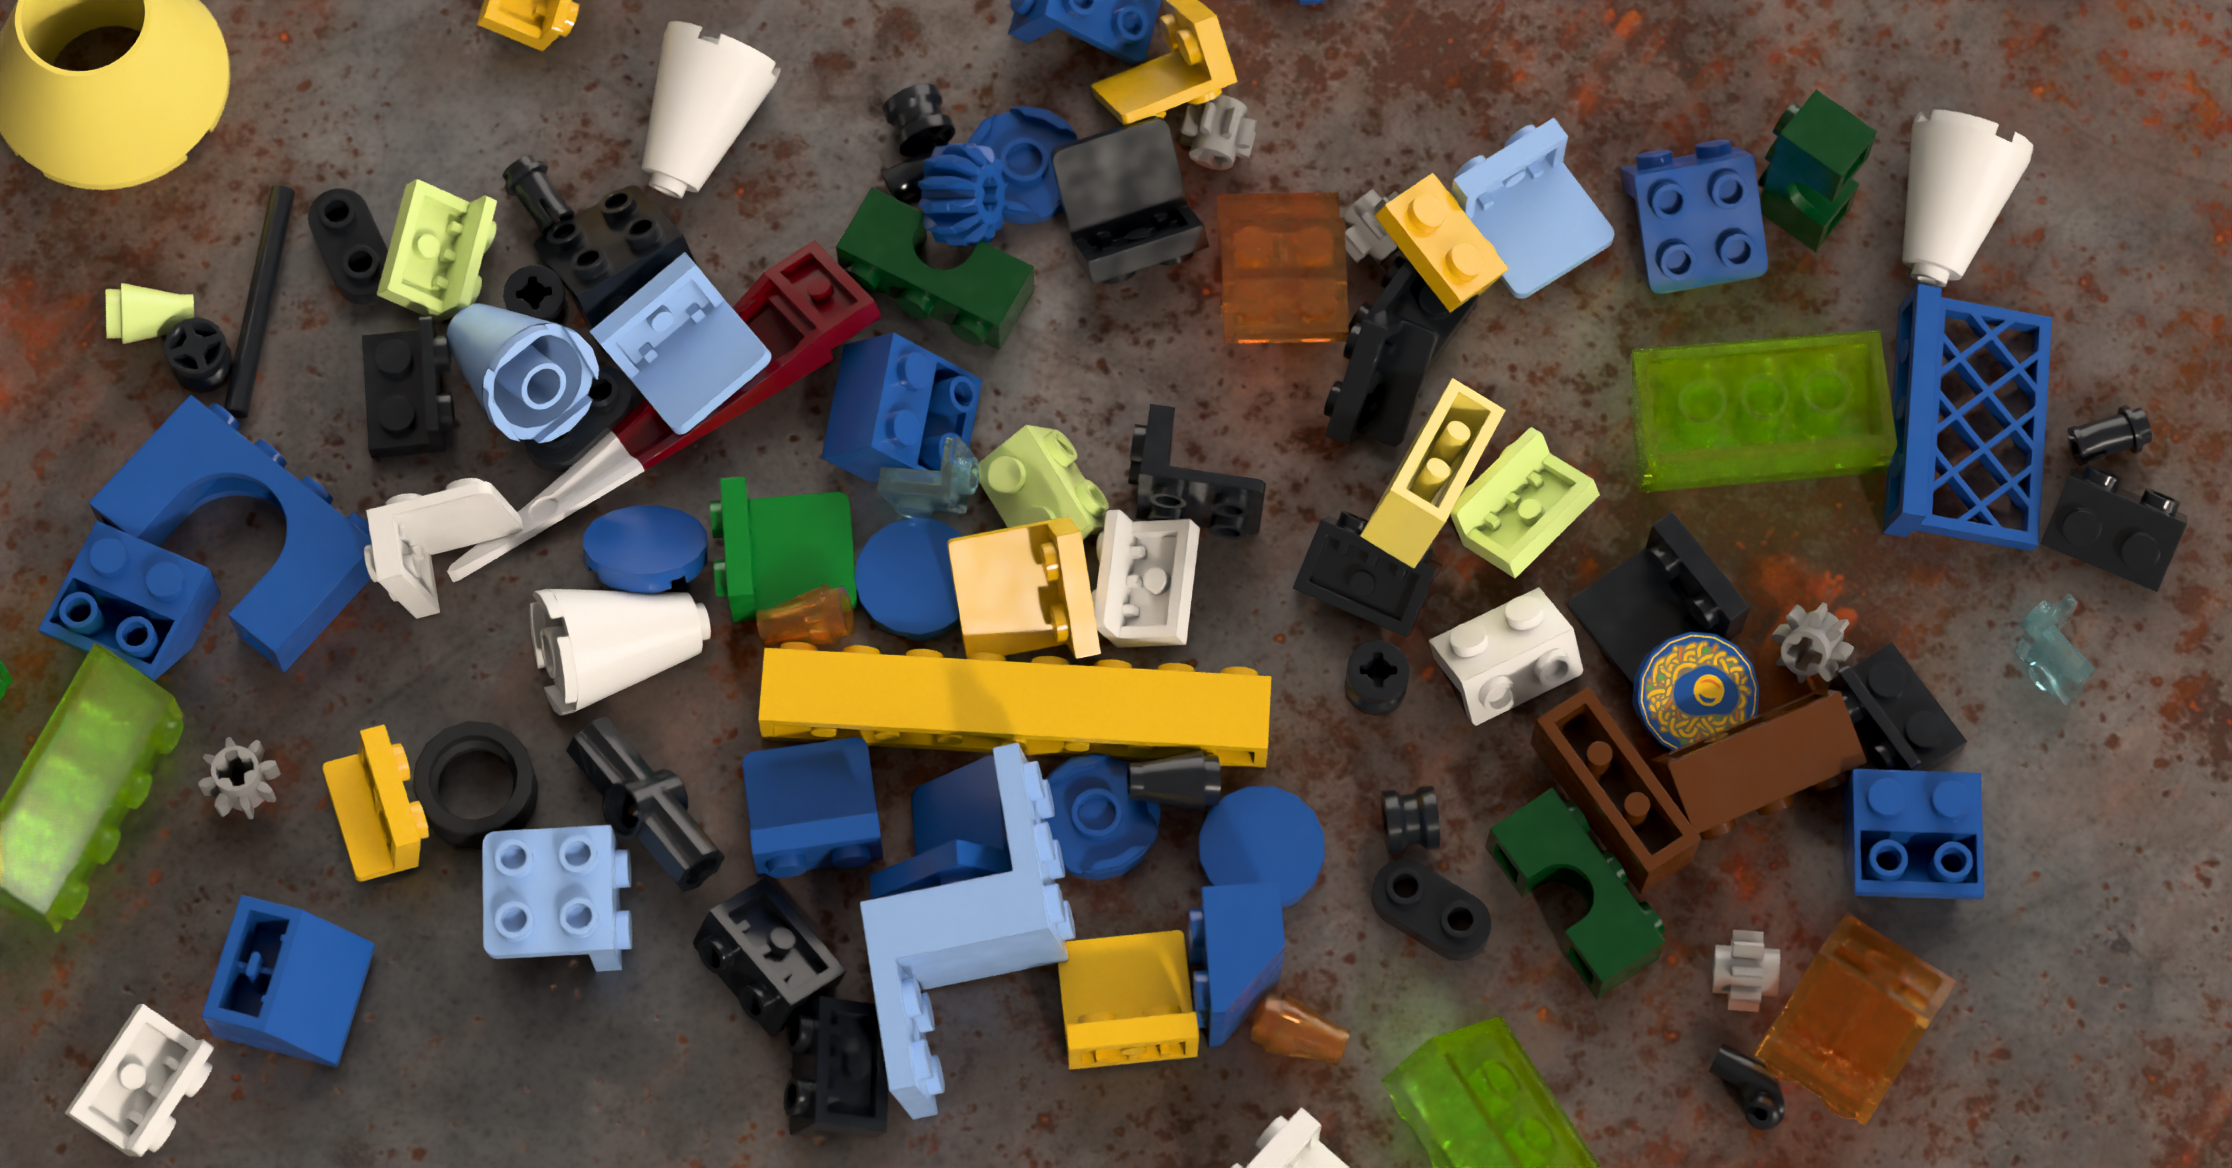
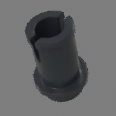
M933 140L928 143V150L889 169L881 170L882 177L891 196L903 202L920 194L922 191L918 186V182L924 179V160L931 158L935 147L947 146L949 142L946 140L937 145Z
M526 155L514 161L503 172L502 177L506 181L504 189L509 196H517L539 227L541 234L546 235L549 229L556 224L547 212L548 207L552 209L556 217L561 221L573 218L575 212L572 207L567 205L547 177L548 167L545 162L536 161L532 155Z
M2127 405L2118 408L2117 415L2078 427L2073 426L2067 430L2072 455L2080 466L2128 449L2133 454L2140 453L2143 445L2152 442L2151 427L2143 409L2139 407L2131 410Z

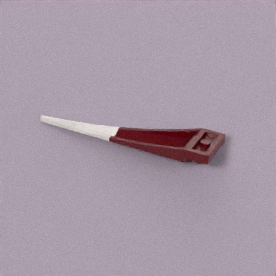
M815 240L765 271L733 307V310L770 351L771 360L765 368L685 434H676L645 398L580 460L517 512L522 520L523 530L521 532L478 543L451 564L447 572L452 582L463 579L834 359L831 353L832 349L881 318L875 300Z

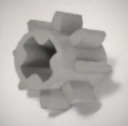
M1219 95L1211 101L1202 103L1201 109L1191 105L1187 106L1180 131L1182 133L1180 143L1191 146L1189 156L1195 163L1210 169L1226 170L1233 166L1235 156L1249 159L1256 134L1254 131L1257 122L1253 119H1246L1247 107L1242 102L1229 96Z
M1372 189L1350 206L1339 218L1348 230L1344 232V236L1338 242L1356 263L1360 262L1365 256H1371L1378 265H1381L1400 250L1374 217L1384 205L1399 196L1396 191L1387 198L1384 197L1382 199Z
M1824 602L1821 603L1817 610L1807 614L1800 605H1795L1786 615L1788 624H1780L1771 635L1773 641L1782 644L1781 656L1776 661V665H1786L1790 671L1797 674L1798 682L1802 684L1808 676L1815 675L1818 672L1825 681H1830L1835 671L1839 669L1837 662H1845L1854 651L1852 645L1843 642L1844 630L1849 625L1848 619L1839 621L1836 616L1827 612V603Z
M228 737L225 742L226 748L221 750L216 756L204 754L202 757L211 771V777L202 779L198 784L204 796L219 794L215 801V808L220 816L224 817L230 812L231 808L244 811L248 819H253L254 808L259 806L264 800L274 803L277 800L267 780L281 775L276 761L267 760L261 762L265 751L260 741L255 740L248 748H245L243 746H236L232 738ZM246 770V773H244L245 783L240 786H233L236 779L235 773Z
M1733 930L1730 945H1714L1711 991L1712 993L1727 994L1728 1010L1759 1012L1761 996L1777 997L1780 975V949L1764 948V932Z

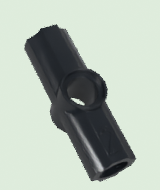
M608 717L591 721L585 729L573 736L566 752L603 795L602 807L606 823L612 826L613 832L618 837L629 839L637 836L683 892L700 887L707 878L718 872L725 856L687 812L688 796L685 786L673 771L667 769L653 771Z

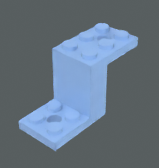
M1018 743L992 748L1013 871L860 902L889 1091L912 1119L938 1115L935 1094L945 1092L944 1077L937 1054H930L925 1032L935 1030L932 1005L928 993H921V990L1069 961L1065 940L1076 938L1070 904L1068 900L1063 901L1059 884L1055 883V879L1065 877V868L1058 840H1053L1049 824L1045 822V818L1055 817L1050 785L1047 779H1042L1038 762H1028Z

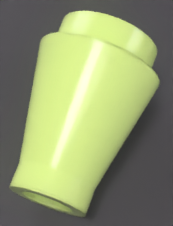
M121 283V289H106L107 338H122V344L167 335L174 325L185 319L194 318L193 294H176Z

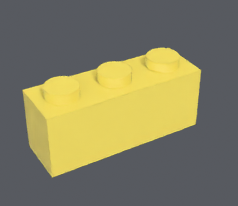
M1452 378L1421 425L1360 537L1414 569L1445 524L1506 410Z

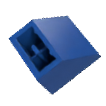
M894 332L844 344L821 458L865 481L946 494L961 493L982 379Z
M96 521L38 631L46 637L154 682L194 647L221 596V592L208 567Z
M1852 770L1842 792L1843 854L1853 896L1977 900L1984 898L1981 773Z
M1280 882L1201 887L1200 908L1189 909L1188 947L1190 966L1202 965L1203 971H1194L1193 1010L1197 1015L1198 1028L1207 1027L1209 1047L1222 1046L1281 980L1285 937Z
M241 895L201 1017L216 1038L338 1068L373 957L375 945L302 909Z

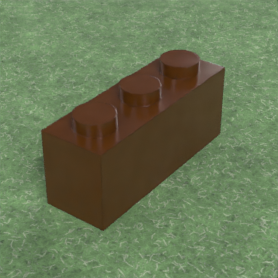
M1589 686L1536 719L1530 744L1570 799L1580 808L1588 824L1607 850L1619 861L1626 876L1640 895L1693 861L1701 838Z
M1819 688L1653 758L1651 763L1660 784L1696 833L1700 835L1702 840H1706L1732 831L1737 827L1735 818L1751 811L1757 810L1758 815H1767L1794 803L1792 794L1810 786H1814L1815 791H1823L1839 786L1848 781L1850 769L1867 763L1841 692Z

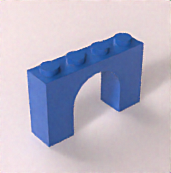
M190 395L90 500L89 505L97 521L158 547L165 542L194 510L214 499L233 495L249 496L263 500L275 507L286 518L287 534L283 550L276 563L235 606L228 616L238 637L285 673L371 579L364 557V547L372 544L369 524L354 512L346 518L330 505L334 501L332 496L311 477L305 476L299 481L285 470L286 460L266 441L259 439L253 444L238 432L241 429V425L222 406L214 402L207 408Z

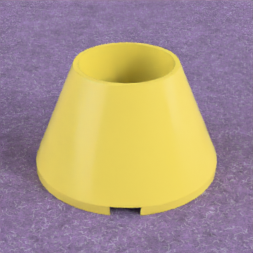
M17 0L0 31V134L16 155L19 154L28 163L41 170L45 177L56 182L95 190L120 189L149 182L165 175L188 159L186 153L201 140L207 131L213 132L224 110L230 85L228 51L215 19L200 0ZM105 26H122L141 32L135 44L126 54L102 68L89 71H68L53 66L63 48L77 36L89 30Z

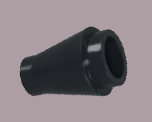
M1198 749L1145 762H1129L1127 765V796L1129 801H1146L1201 813L1204 810V806L1219 805L1221 773L1218 755H1204L1203 750Z

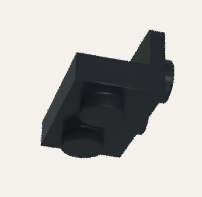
M1384 310L1365 319L1363 324L1356 323L1344 347L1343 357L1350 360L1343 382L1336 381L1325 403L1324 415L1330 417L1325 436L1344 444H1349L1365 435L1393 447L1400 445L1404 440L1439 338L1438 332Z
M2087 465L2084 473L2071 468L2040 544L2158 592L2187 526V515L2177 511L2180 502L2152 489L2146 488L2143 496L2119 487L2122 478L2093 465Z

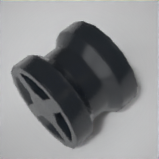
M924 83L905 88L891 96L882 107L887 123L895 126L898 134L895 137V141L900 154L903 156L914 157L928 150L929 142L934 140L937 145L946 140L949 142L956 134L952 119L942 114L940 109L943 103L942 96L938 87L934 84Z
M529 265L519 268L509 276L504 285L503 299L507 310L565 326L568 320L569 306L562 280L553 270L541 265ZM532 293V299L528 303L525 302Z
M199 317L185 319L174 325L167 334L164 343L165 357L171 366L176 380L187 390L197 393L211 392L224 385L231 376L233 368L232 352L219 326L209 319ZM209 354L210 356L206 361L205 356Z
M1381 640L1365 642L1354 650L1349 657L1344 685L1346 696L1354 708L1364 714L1379 716L1389 714L1400 706L1406 695L1410 673L1408 659L1402 650L1391 642ZM1381 669L1387 673L1388 678L1381 673Z
M1432 785L1421 786L1414 794L1400 795L1394 789L1381 791L1382 826L1388 854L1401 853L1407 845L1420 844L1426 850L1440 848L1439 814L1436 795Z

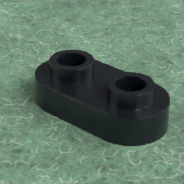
M344 188L323 192L310 206L308 223L337 290L346 300L352 303L365 305L380 301L383 298L376 294L388 249L365 200L358 193ZM345 210L349 213L343 221L332 222L328 220L334 211ZM366 260L372 263V266L366 272L356 273L352 271L354 264L359 261Z
M599 365L598 380L593 377L588 396H590L594 389L599 387L611 390L610 396L602 401L593 400L588 412L570 431L566 432L561 440L537 443L534 439L525 440L528 455L534 464L550 472L567 471L631 413L633 409V396L626 376L613 367Z
M1398 859L1391 861L1377 873L1372 888V904L1378 916L1386 923L1440 956L1450 960H1467L1478 955L1484 949L1491 931V916L1487 907L1480 899L1414 860ZM1400 881H1407L1415 886L1417 892L1410 898H1402L1394 892L1393 886ZM1455 914L1464 915L1470 920L1471 927L1466 931H1455L1449 926L1448 919Z

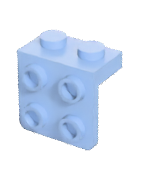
M1552 118L1538 128H1535L1534 125L1521 128L1507 140L1504 145L1505 148L1487 159L1483 155L1474 157L1456 172L1455 179H1453L1451 194L1456 198L1461 209L1483 237L1493 245L1498 256L1509 268L1500 279L1511 294L1520 299L1531 296L1605 250L1612 244L1614 238L1613 227L1563 163L1568 135L1555 118Z
M686 252L681 254L590 331L676 434H685L765 368L771 360L770 351L726 302Z
M611 825L493 831L484 837L482 843L483 946L491 958L506 959L589 954L596 972L622 970L621 950L632 949L633 943L630 910L621 911L620 888L631 887V859L629 849H619Z

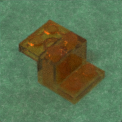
M1339 192L1217 194L1220 316H1223V344L1346 342L1349 335L1345 218H1340Z
M1847 913L1816 954L1784 1009L1765 1033L1753 1055L1764 1061L1768 1071L1778 1079L1790 1084L1799 1083L1821 1097L1823 1105L1835 1115L1848 1120L1856 1119L1866 1126L1957 981Z

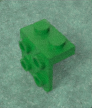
M745 476L720 478L721 500L710 501V518L713 539L724 538L725 559L714 560L716 596L728 597L733 622L846 613L856 607L857 589L854 580L855 562L850 501L846 494L842 492H826L749 499Z

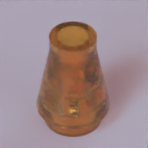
M824 583L772 608L757 612L758 631L765 647L781 645L787 642H804L812 645H839L843 637L852 636L855 631L852 604L843 586L830 588L827 583Z
M1267 992L1254 1019L1249 1041L1262 1045V1053L1324 1061L1337 1066L1345 1051L1350 1029L1335 1024L1286 992H1283L1281 997Z

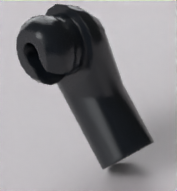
M1723 1043L1709 1072L1738 1086L1745 1118L1753 1128L1768 1130L1776 1127L1783 1120L1786 1107L1776 1071Z

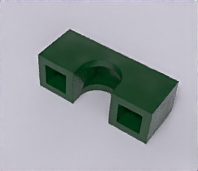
M1817 89L1802 107L1793 102L1776 123L1773 133L1778 137L1765 156V159L1770 163L1758 180V186L1763 188L1760 198L1762 215L1814 252L1821 247L1850 211L1859 187V183L1852 179V177L1868 159L1877 134L1875 129Z
M871 187L836 246L838 264L867 293H873L876 289L896 299L900 308L916 318L928 319L931 316L949 325L951 331L958 338L971 345L981 346L985 343L1000 350L1034 292V266L980 240L970 257L960 266L947 270L931 268L917 257L927 240V230H925L923 225L925 213Z
M1552 787L1491 827L1485 848L1521 897H1524L1541 885L1552 882L1567 884L1582 895L1587 905L1588 914L1565 930L1559 949L1597 1000L1659 959L1665 944V939L1662 936L1665 933V928L1651 905L1646 901L1638 904L1624 884L1627 882V876L1616 857L1608 850L1601 853L1587 835L1590 827L1580 808L1570 799L1563 802Z

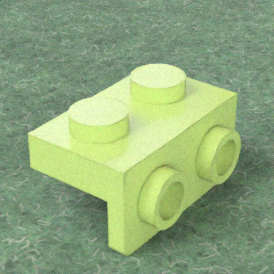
M419 179L407 184L376 295L421 315L432 316L433 320L437 322H443L455 316L461 309L474 304L482 286V278L478 276L482 257L492 244L496 233V222L492 219L497 200L484 195L472 202H468Z
M1025 425L971 469L1008 528L1069 516L1081 531L1082 540L1091 534L1099 535L1100 532L1104 531L1106 510L1109 509L1108 501L1093 482L1084 478L1074 462L1077 459V452L1074 446L1058 430Z
M1531 427L1514 443L1507 446L1500 457L1476 481L1463 489L1450 515L1463 546L1516 578L1600 494L1592 478L1549 452L1543 434Z

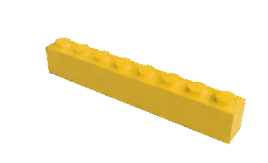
M787 642L781 644L780 649L764 648L758 721L762 740L817 743L859 737L868 746L993 753L992 748L1018 743L1024 755L1077 757L1091 753L1111 755L1113 759L1128 761H1149L1202 749L1204 755H1218L1220 766L1266 768L1271 676H1259L1256 670L1247 667H1227L1222 669L1221 673L1195 672L1194 667L1181 663H1166L1158 666L1157 670L1134 669L1128 662L1113 659L1098 661L1095 663V666L1069 665V661L1055 656H1040L1032 659V663L1009 662L1002 655L988 652L971 654L969 659L943 658V654L930 649H913L907 651L906 656L884 655L876 648L863 645L845 647L843 652L818 651L816 646L804 642Z

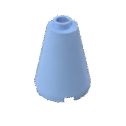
M482 303L471 304L469 307L461 309L453 317L446 334L448 348L489 421L509 439L519 442V439H534L537 443L550 442L570 431L588 412L593 401L588 394L593 377L598 380L599 366L593 348L573 329L561 324Z

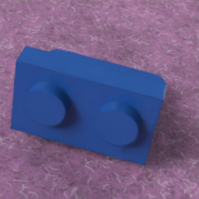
M1011 0L1010 8L1014 11L1008 34L1026 43H1030L1060 28L1128 64H1136L1144 60L1147 55L1161 0Z
M1714 140L1695 145L1696 154L1675 158L1672 157L1671 150L1645 152L1635 156V165L1619 167L1622 190L1635 198L1647 286L1657 294L1760 277L1768 269L1754 155L1739 147L1732 148L1731 140Z
M852 737L754 751L748 753L743 758L742 767L751 828L749 831L757 877L789 878L801 875L807 870L826 867L852 869L865 866L871 861L884 859L867 743L863 739Z
M986 756L922 784L914 790L912 795L915 856L870 875L871 900L1013 871L994 756Z

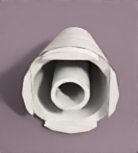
M673 21L669 22L664 33L642 170L652 176L648 184L649 186L669 196L682 199L685 190L698 192L775 85L781 69L774 68L776 62L740 41L720 34L719 39L707 36L699 39L701 26Z
M1932 110L1929 121H1927L1922 111L1916 114L1911 136L1902 262L1912 269L1910 276L1913 279L1930 286L1945 287L1948 280H1960L2030 163L2033 144L2024 136L2015 132L2011 143L1996 136L1999 124L1965 113Z
M543 589L534 591L532 595L538 602L530 603V627L538 669L546 667L549 676L554 679L555 685L544 687V690L554 712L560 716L574 713L702 652L703 640H708L711 636L710 621L705 605L702 602L694 603L693 598L687 592L633 593L612 590Z

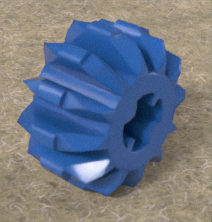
M949 143L947 146L935 147L931 158L924 160V179L918 182V186L922 191V199L918 207L922 208L925 213L923 219L925 230L931 231L935 242L947 243L949 246H976L980 240L985 243L991 242L995 231L1002 229L1004 223L1002 211L1008 207V203L1005 200V189L1008 183L1003 181L1002 161L995 159L991 147L979 146L977 143Z

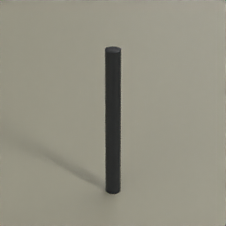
M282 185L271 187L224 409L234 418L239 419L248 417L295 197L293 189Z

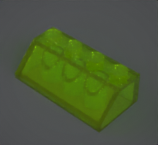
M1880 330L1632 350L1633 440L1640 492L1887 472L1897 447V439Z
M94 643L0 803V906L57 934L66 918L69 920L74 919L82 909L89 892V886L86 883L97 864H105L112 857L121 836V832L118 829L129 809H137L145 800L152 784V776L150 775L161 754L168 755L175 748L184 726L181 720L184 715L172 694L110 650L97 643Z
M1502 1015L1430 1038L1381 1079L1393 1098L1397 1112L1412 1127L1428 1152L1429 1160L1434 1168H1602Z

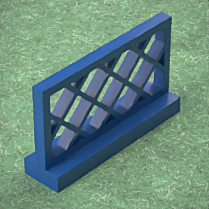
M1917 284L1898 306L1883 533L1907 537L1914 530L2033 551L2039 546L2052 317L1941 297L1942 288ZM1945 317L1964 320L1980 340L1960 353L1944 334ZM1988 325L1997 326V327H1996L1995 329L1991 330ZM2007 329L2033 333L2032 355L2020 364L1998 338ZM1984 346L1988 348L2007 372V374L1989 387L1966 360ZM1944 356L1948 363L1942 367V358ZM2030 366H2031V377H2030V376L2027 374V372L2025 371V370H2026L2027 368H2029ZM1953 369L1956 370L1976 395V397L1958 410L1940 390L1941 378ZM2012 379L2029 398V412L2017 421L1994 394ZM1981 402L2004 429L1986 444L1962 417ZM1940 412L1945 419L1938 424ZM2028 422V430L2026 433L2022 429V426ZM1950 425L1973 452L1954 467L1937 448V435ZM2009 436L2026 456L2025 469L2013 478L1990 451ZM1977 459L2000 485L1999 489L1983 501L1979 500L1959 475L1961 471ZM1935 469L1941 475L1936 481H1934ZM2023 480H2024V491H2023V490L2020 488V486L2018 485V484H2019L2021 481H2023ZM1946 482L1969 509L1968 512L1958 519L1932 515L1933 493ZM2006 493L2022 512L2021 531L2003 528L1986 507ZM1975 517L1979 523L1970 522L1969 520Z

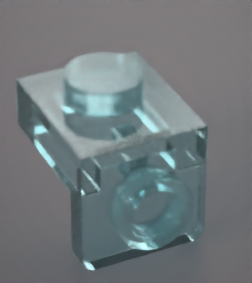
M946 437L940 471L881 467L877 491L895 509L897 514L907 518L930 519L933 512L966 514L968 495H973L978 487L979 463L977 458L974 457V453L959 437Z
M2070 593L2055 605L2048 599L2044 600L2021 621L2020 626L2025 631L2014 650L2027 663L2028 673L2034 683L2049 695L2055 693L2065 705L2084 691L2096 670L2059 631L2070 620L2079 603Z

